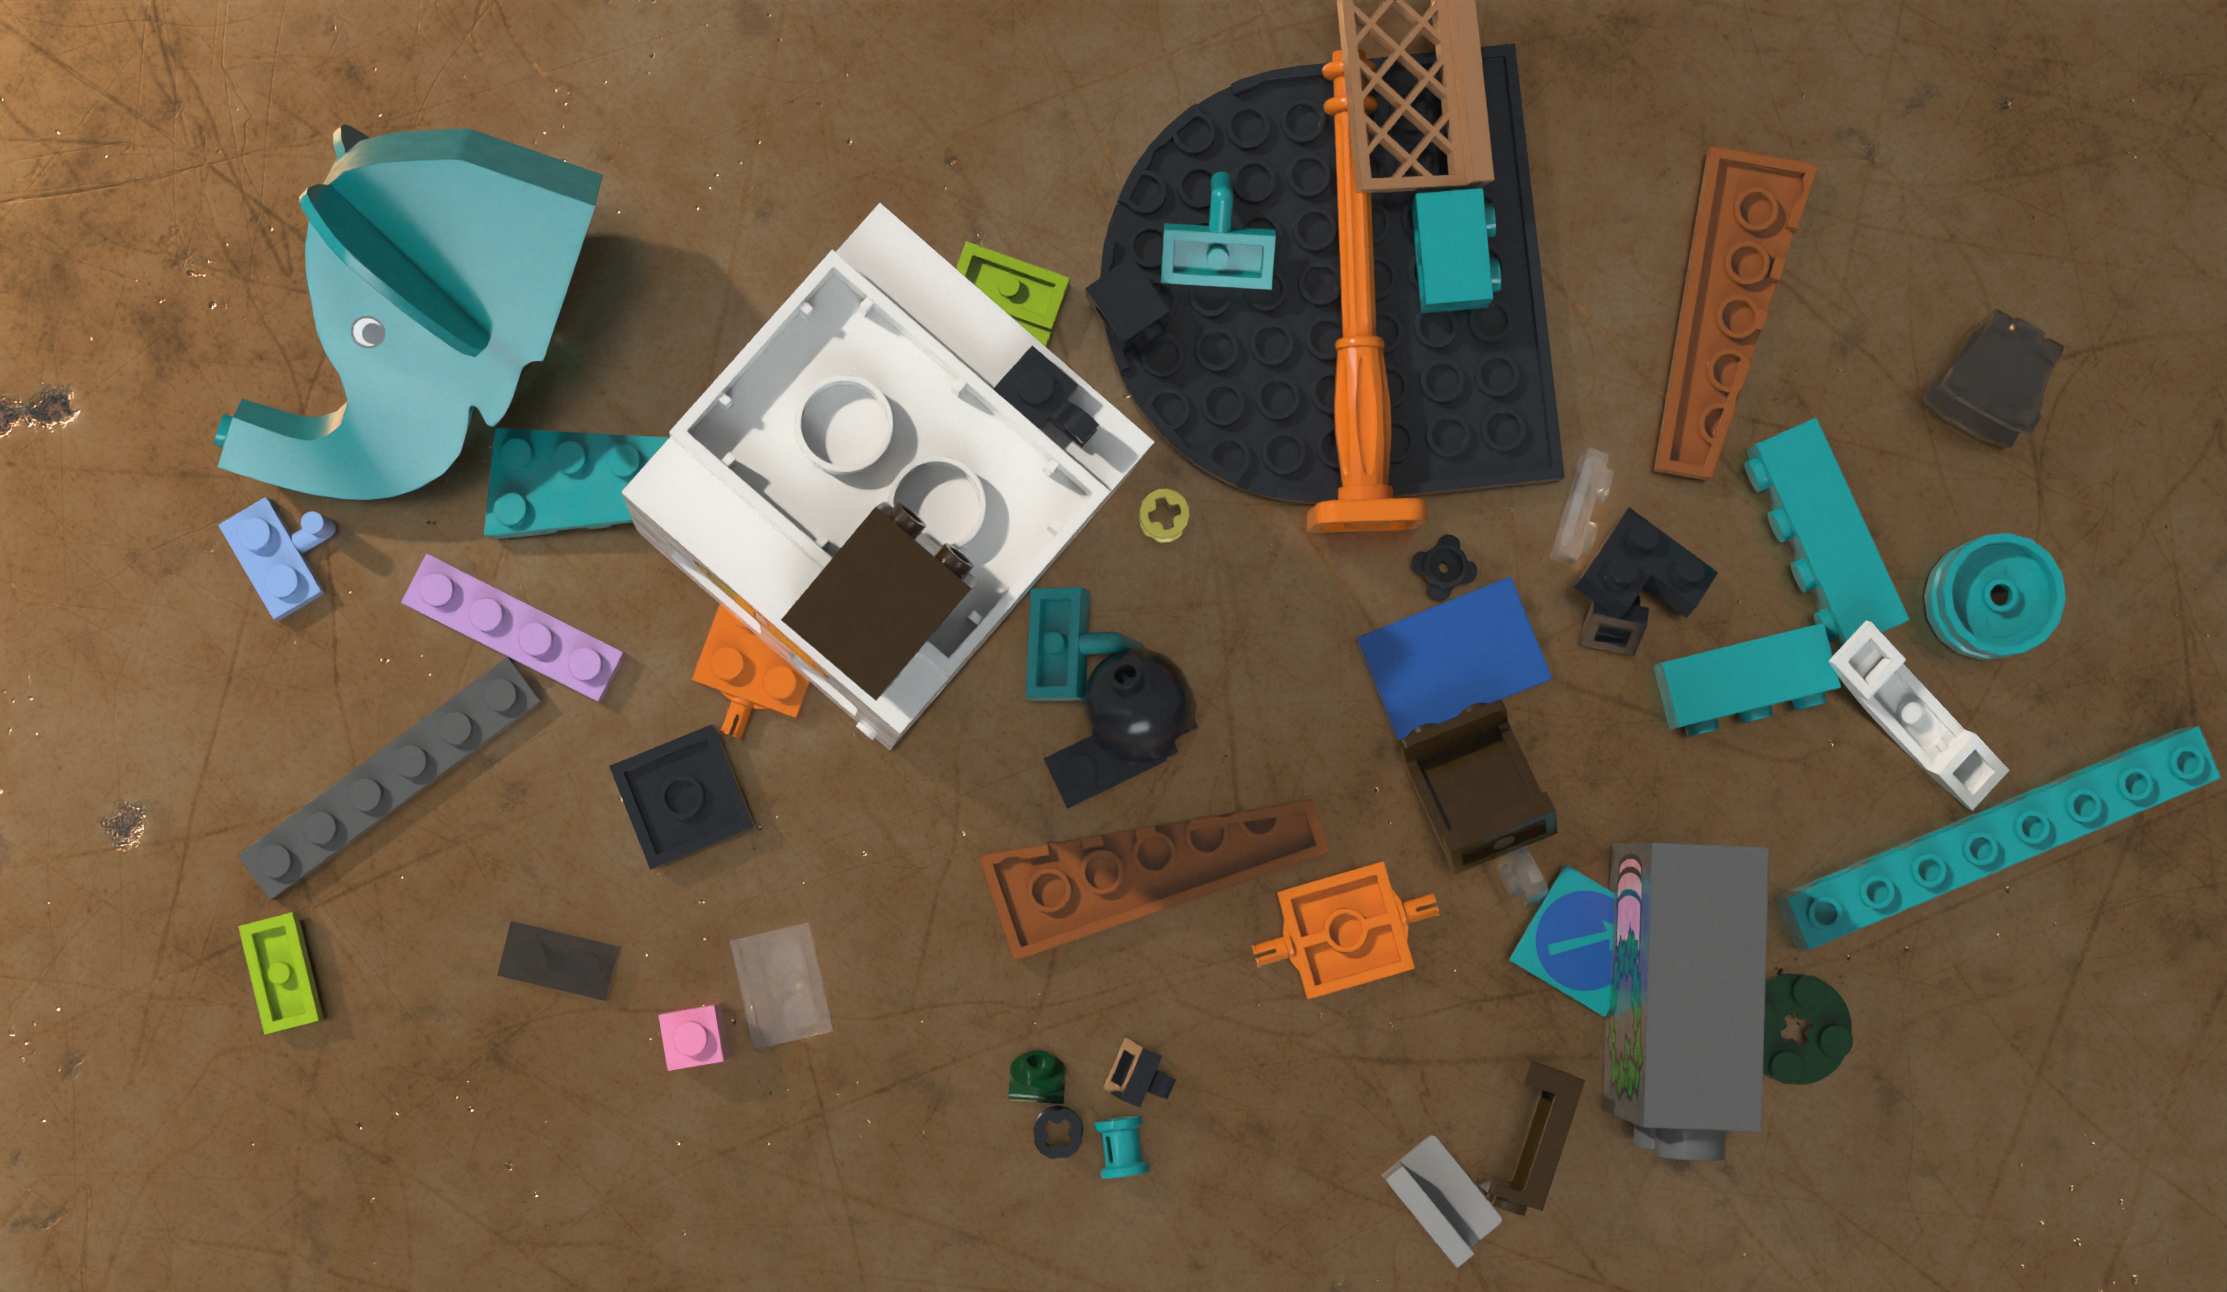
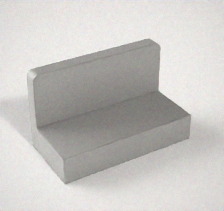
M1434 1135L1426 1137L1381 1174L1456 1268L1460 1267L1474 1255L1470 1248L1502 1222L1498 1212L1486 1200V1197Z

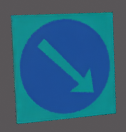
M1565 864L1509 960L1605 1017L1610 1010L1614 893Z

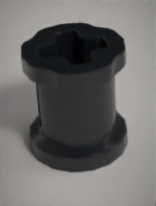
M1055 1105L1042 1111L1036 1119L1033 1129L1034 1143L1040 1153L1050 1159L1068 1158L1077 1152L1082 1143L1084 1129L1081 1118L1074 1110L1067 1106ZM1064 1119L1069 1121L1071 1125L1068 1129V1135L1072 1139L1071 1142L1066 1145L1063 1141L1058 1140L1053 1145L1049 1144L1046 1141L1049 1130L1044 1124L1049 1120L1055 1124L1061 1123Z

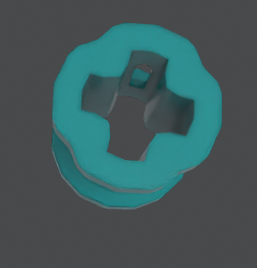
M1141 1115L1094 1122L1095 1131L1101 1135L1105 1167L1100 1170L1101 1179L1127 1177L1151 1171L1150 1163L1144 1161L1139 1131V1127L1143 1125Z

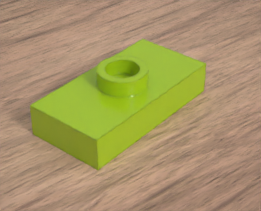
M291 912L238 926L264 1035L324 1020L298 912Z

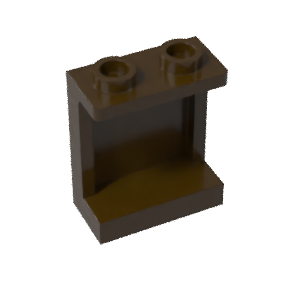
M885 501L877 505L781 619L782 622L875 701L888 690L908 663L979 582L969 573L974 568L972 562L958 549L948 543H945L941 548L922 533L926 528L925 522L911 509L899 502L894 507Z
M1497 700L1490 704L1484 702L1473 704L1465 708L1455 718L1440 724L1427 723L1418 726L1407 737L1399 741L1405 769L1454 875L1558 833L1555 808L1547 791L1542 793L1509 725L1507 709L1502 700Z
M1517 1055L1510 1077L1541 1089L1512 1179L1505 1181L1480 1172L1476 1183L1488 1192L1486 1200L1493 1202V1206L1525 1216L1527 1207L1540 1211L1544 1209L1585 1080L1571 1073Z

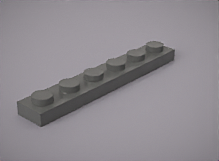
M506 657L240 853L238 857L269 900H276L543 703V700L512 658Z

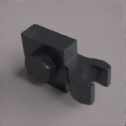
M1033 345L993 388L1039 430L1050 421L1081 449L1097 432L1096 428L1099 424L1083 409L1068 401L1077 390L1078 384Z

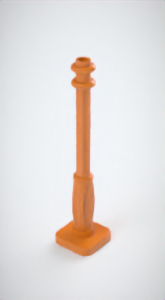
M1358 49L1359 59L1376 73L1375 63L1366 60L1365 51ZM1337 50L1332 53V62L1327 63L1322 68L1324 78L1333 81L1334 97L1325 101L1323 107L1326 114L1334 116L1343 338L1338 339L1335 343L1337 364L1334 418L1342 487L1338 488V500L1319 502L1307 512V532L1343 533L1413 530L1428 522L1427 503L1424 499L1394 498L1393 486L1388 485L1392 433L1391 403L1383 353L1385 343L1383 338L1377 336L1371 193H1356L1342 50ZM1361 77L1363 89V87L1366 85V81ZM1367 95L1363 99L1364 111L1367 116L1378 109V102L1374 97ZM1367 133L1368 143H1369V133Z

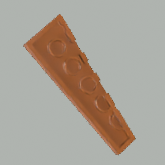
M1710 146L1707 150L1654 466L1655 472L1706 481L1712 478L1736 409L1739 393L1743 389L1751 366L1750 361L1769 313L1768 309L1775 288L1783 273L1787 261L1785 260L1794 233L1798 229L1815 180L1818 164Z
M1311 799L991 853L980 856L979 860L1013 959L1017 961L1329 853L1330 849L1313 800Z

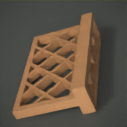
M1337 0L1356 193L1478 189L1495 180L1476 0H1430L1431 6L1423 16H1420L1404 0H1384L1370 18L1353 3V0ZM1390 5L1414 26L1399 45L1375 24ZM1431 17L1433 20V27L1428 23ZM1355 22L1361 27L1357 34ZM1419 32L1436 49L1437 60L1428 71L1405 51L1406 47ZM1367 33L1391 54L1376 73L1359 59L1358 44ZM1396 60L1419 80L1405 99L1381 79ZM1437 71L1439 82L1433 77ZM1361 77L1367 82L1363 89ZM1424 87L1428 88L1441 100L1442 115L1433 126L1410 105ZM1373 88L1396 109L1381 128L1364 111L1363 99ZM1401 115L1425 135L1410 154L1387 134ZM1443 126L1445 137L1439 132ZM1367 133H1369L1373 137L1369 143L1367 140ZM1431 141L1447 155L1449 175L1433 176L1416 161ZM1378 143L1401 163V166L1390 178H1371L1369 154ZM1407 170H1409L1412 174L1415 175V177L1402 176L1405 174Z

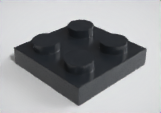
M714 724L609 766L650 869L658 868L756 828Z

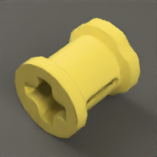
M1168 488L1157 489L1149 493L1142 501L1139 514L1140 527L1147 537L1153 538L1159 543L1172 542L1182 535L1184 528L1187 526L1190 516L1189 506L1185 498L1177 491ZM1165 503L1168 510L1177 509L1179 515L1173 518L1171 529L1164 530L1160 522L1151 523L1149 517L1155 515L1156 504Z

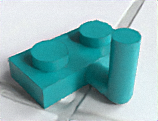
M1217 172L1211 178L1209 226L1164 223L1161 283L1272 290L1275 230L1231 227L1233 180L1228 173Z
M1083 587L1031 589L1026 698L1032 701L1083 700L1087 674V655L1116 654L1127 648H1145L1142 642L1115 631L1088 632L1089 590Z

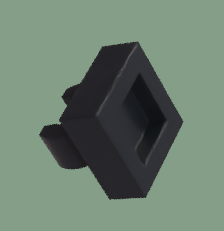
M1638 594L1629 610L1618 620L1593 601L1582 627L1580 645L1634 656L1647 627L1649 608L1640 606L1641 601Z
M1124 1038L1103 1089L1118 1099L1140 1108L1147 1092L1168 1100L1176 1079L1157 1069L1162 1055L1140 1043Z

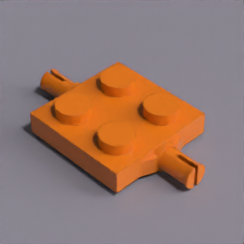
M719 604L692 681L717 689L726 698L731 700L726 718L719 732L729 735L734 720L739 715L732 736L742 740L752 708L772 709L796 718L810 681L732 613Z
M1381 861L1277 891L1276 895L1284 919L1283 937L1255 945L1252 944L1251 947L1254 955L1275 949L1273 953L1255 957L1258 968L1289 958L1299 971L1306 999H1312L1415 969L1407 943L1408 924L1433 916H1440L1438 906L1416 911V908L1437 903L1433 893L1401 902V899L1391 888L1385 863Z

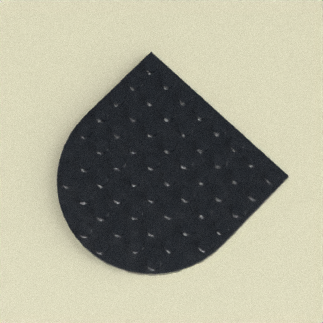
M1515 43L1481 47L1495 179L1482 188L1484 204L1493 203L1496 219L1495 237H1488L1489 258H1498L1501 272L1500 292H1493V300L1489 306L1478 309L1421 313L1411 203L1416 194L1453 191V189L1371 193L1377 336L1383 338L1385 343L1383 353L1391 403L1392 429L1388 485L1393 486L1394 498L1560 481L1565 478ZM1436 52L1409 54L1426 71L1437 60ZM1388 57L1366 60L1375 63L1378 70ZM1397 60L1381 78L1403 99L1407 97L1419 82ZM1327 63L1271 70L1232 83L1230 87L1213 94L1199 104L1195 103L1172 121L1148 146L1133 167L1119 193L1104 241L1100 275L1101 278L1132 256L1170 310L1169 320L1163 323L1167 331L1152 344L1139 350L1136 344H1133L1123 351L1104 324L1106 338L1120 377L1138 409L1157 433L1191 463L1233 487L1262 497L1305 504L1338 500V488L1342 487L1335 437L1334 397L1337 364L1335 343L1338 339L1343 338L1335 122L1334 116L1326 114L1323 107L1325 101L1334 97L1333 81L1324 78L1322 68ZM1437 71L1433 77L1439 82ZM1426 87L1410 104L1432 126L1442 115L1441 100ZM1373 88L1368 93V96L1374 97L1377 100L1378 109L1369 114L1368 117L1381 128L1396 109ZM1403 115L1387 132L1409 154L1425 136ZM1443 126L1439 132L1445 137ZM1369 134V142H1370L1373 137ZM1431 141L1416 161L1433 176L1449 175L1447 155ZM1380 143L1370 153L1371 178H1390L1401 166V163ZM1407 170L1402 177H1415V175ZM1217 172H1226L1233 180L1231 227L1275 230L1272 290L1161 283L1164 223L1209 226L1211 178Z

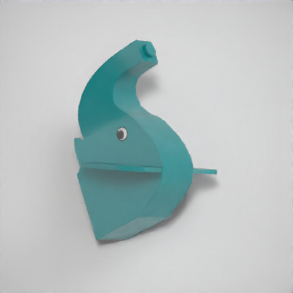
M343 124L333 133V144L338 160L335 161L324 184L308 187L299 196V203L309 219L305 242V265L316 331L327 357L340 375L348 401L338 411L320 417L299 416L241 399L234 415L231 416L223 413L213 443V445L223 448L218 468L311 495L361 500L401 495L416 490L444 474L461 453L474 407L476 406L479 409L487 425L495 426L505 415L512 401L523 367L532 361L543 362L596 205L603 174L472 129L392 132L370 138L349 125Z

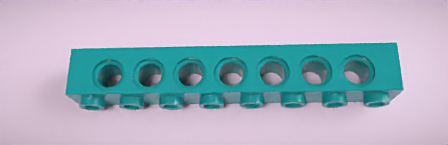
M2200 727L2176 729L1774 897V900L1795 949L1811 950L2220 779L2221 776Z

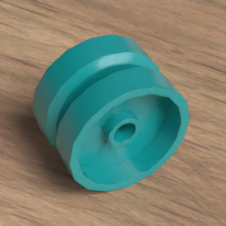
M2011 533L1985 535L1968 541L1944 554L1930 572L1924 600L1927 620L1940 641L1957 654L1978 660H1988L2022 654L2045 642L2061 621L2066 602L2063 574L2048 551L2032 539ZM1990 594H1998L1999 605L1993 603Z

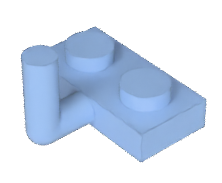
M264 497L218 525L273 620L280 621L326 593L303 553L335 534L336 525L332 519L314 511L307 512L301 519L302 529L291 534L273 501L268 497Z

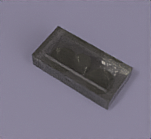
M511 921L497 976L608 1001L622 946L518 921Z

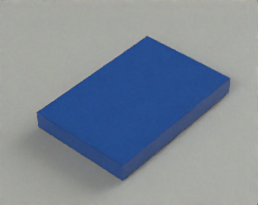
M1511 576L1356 638L1397 741L1407 737L1418 726L1427 723L1440 724L1459 716L1465 708L1481 702L1490 704L1552 679Z

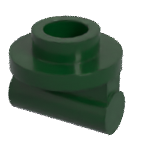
M1040 1050L1030 1051L1014 1059L1010 1065L1008 1101L1064 1104L1066 1069L1063 1062L1048 1052Z

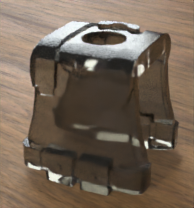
M1995 309L1973 329L1957 358L1935 382L1930 384L1922 401L1939 414L1941 420L1957 429L1961 428L1967 435L1981 442L1986 441L2003 448H2011L2020 433L2030 435L2035 430L2042 416L2040 411L2048 380L2064 350V346L2049 337L2047 339L2044 338L2045 333L2033 324L2017 317L2013 319L2010 315Z

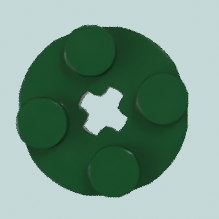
M1782 973L1767 978L1765 981L1763 1074L1783 1084L1797 1085L1811 1084L1829 1076L1840 1066L1843 1058L1850 1052L1853 1046L1851 1034L1852 1021L1845 1001L1832 986L1815 976ZM1792 1013L1798 1020L1806 1018L1809 1026L1804 1031V1041L1799 1044L1793 1038L1784 1040L1781 1035V1031L1787 1027L1785 1017Z

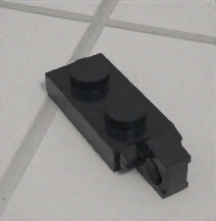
M1194 721L1190 731L1197 729L1196 721ZM1187 729L1184 730L1182 735L1188 733ZM1089 736L1043 759L1068 809L1166 762V758L1178 753V750L1174 748L1167 755L1147 762H1124L1115 758L1112 752L1105 750L1102 746L1100 748L1094 742L1092 736Z

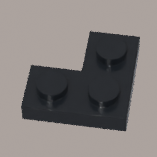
M1629 507L1619 518L1574 587L1618 620L1629 610L1643 587L1687 618L1698 606L1718 572Z

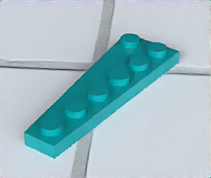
M495 428L484 535L490 539H505L558 533V530L585 527L588 529L607 528L613 524L633 522L621 492L670 437Z

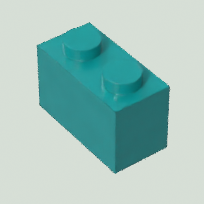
M1483 188L1416 194L1411 203L1421 313L1487 308L1493 300V292H1500L1501 290L1498 258H1489L1488 237H1495L1496 234L1493 203L1484 204Z

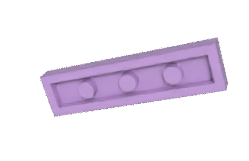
M427 553L401 603L598 702H602L626 653Z

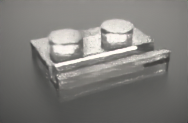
M810 922L729 941L754 1050L835 1030Z

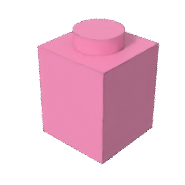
M722 1003L676 1010L659 1015L668 1071L722 1062L731 1058Z

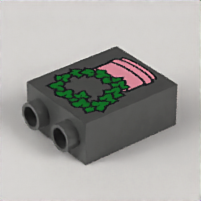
M1674 843L1611 844L1609 890L1614 893L1610 1010L1605 1017L1603 1111L1634 1123L1633 1146L1655 1149L1654 1156L1696 1161L1725 1160L1726 1131L1761 1132L1769 847Z

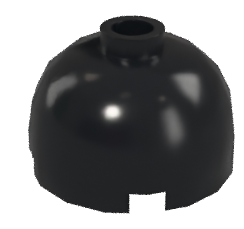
M1127 648L1119 653L1110 654L1100 662L1085 684L1082 700L1083 713L1094 742L1100 748L1102 746L1105 750L1112 752L1115 758L1124 762H1147L1171 752L1176 748L1174 741L1183 734L1185 729L1189 733L1194 725L1197 706L1192 689L1183 671L1168 656L1146 648Z

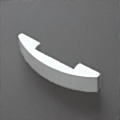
M1866 620L1829 660L1830 665L1852 695L1883 730L1935 781L1967 809L1973 811L2010 770L1975 733L1965 730L1903 664L1906 661L1904 656L1872 622Z

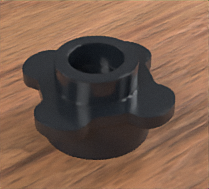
M1443 535L1439 538L1437 546L1427 552L1419 551L1412 558V569L1414 572L1423 575L1429 584V595L1436 600L1447 599L1453 588L1461 583H1471L1477 576L1476 564L1468 561L1465 553L1460 549V540L1453 535ZM1442 562L1449 564L1450 569L1446 573L1441 572L1439 569V565Z

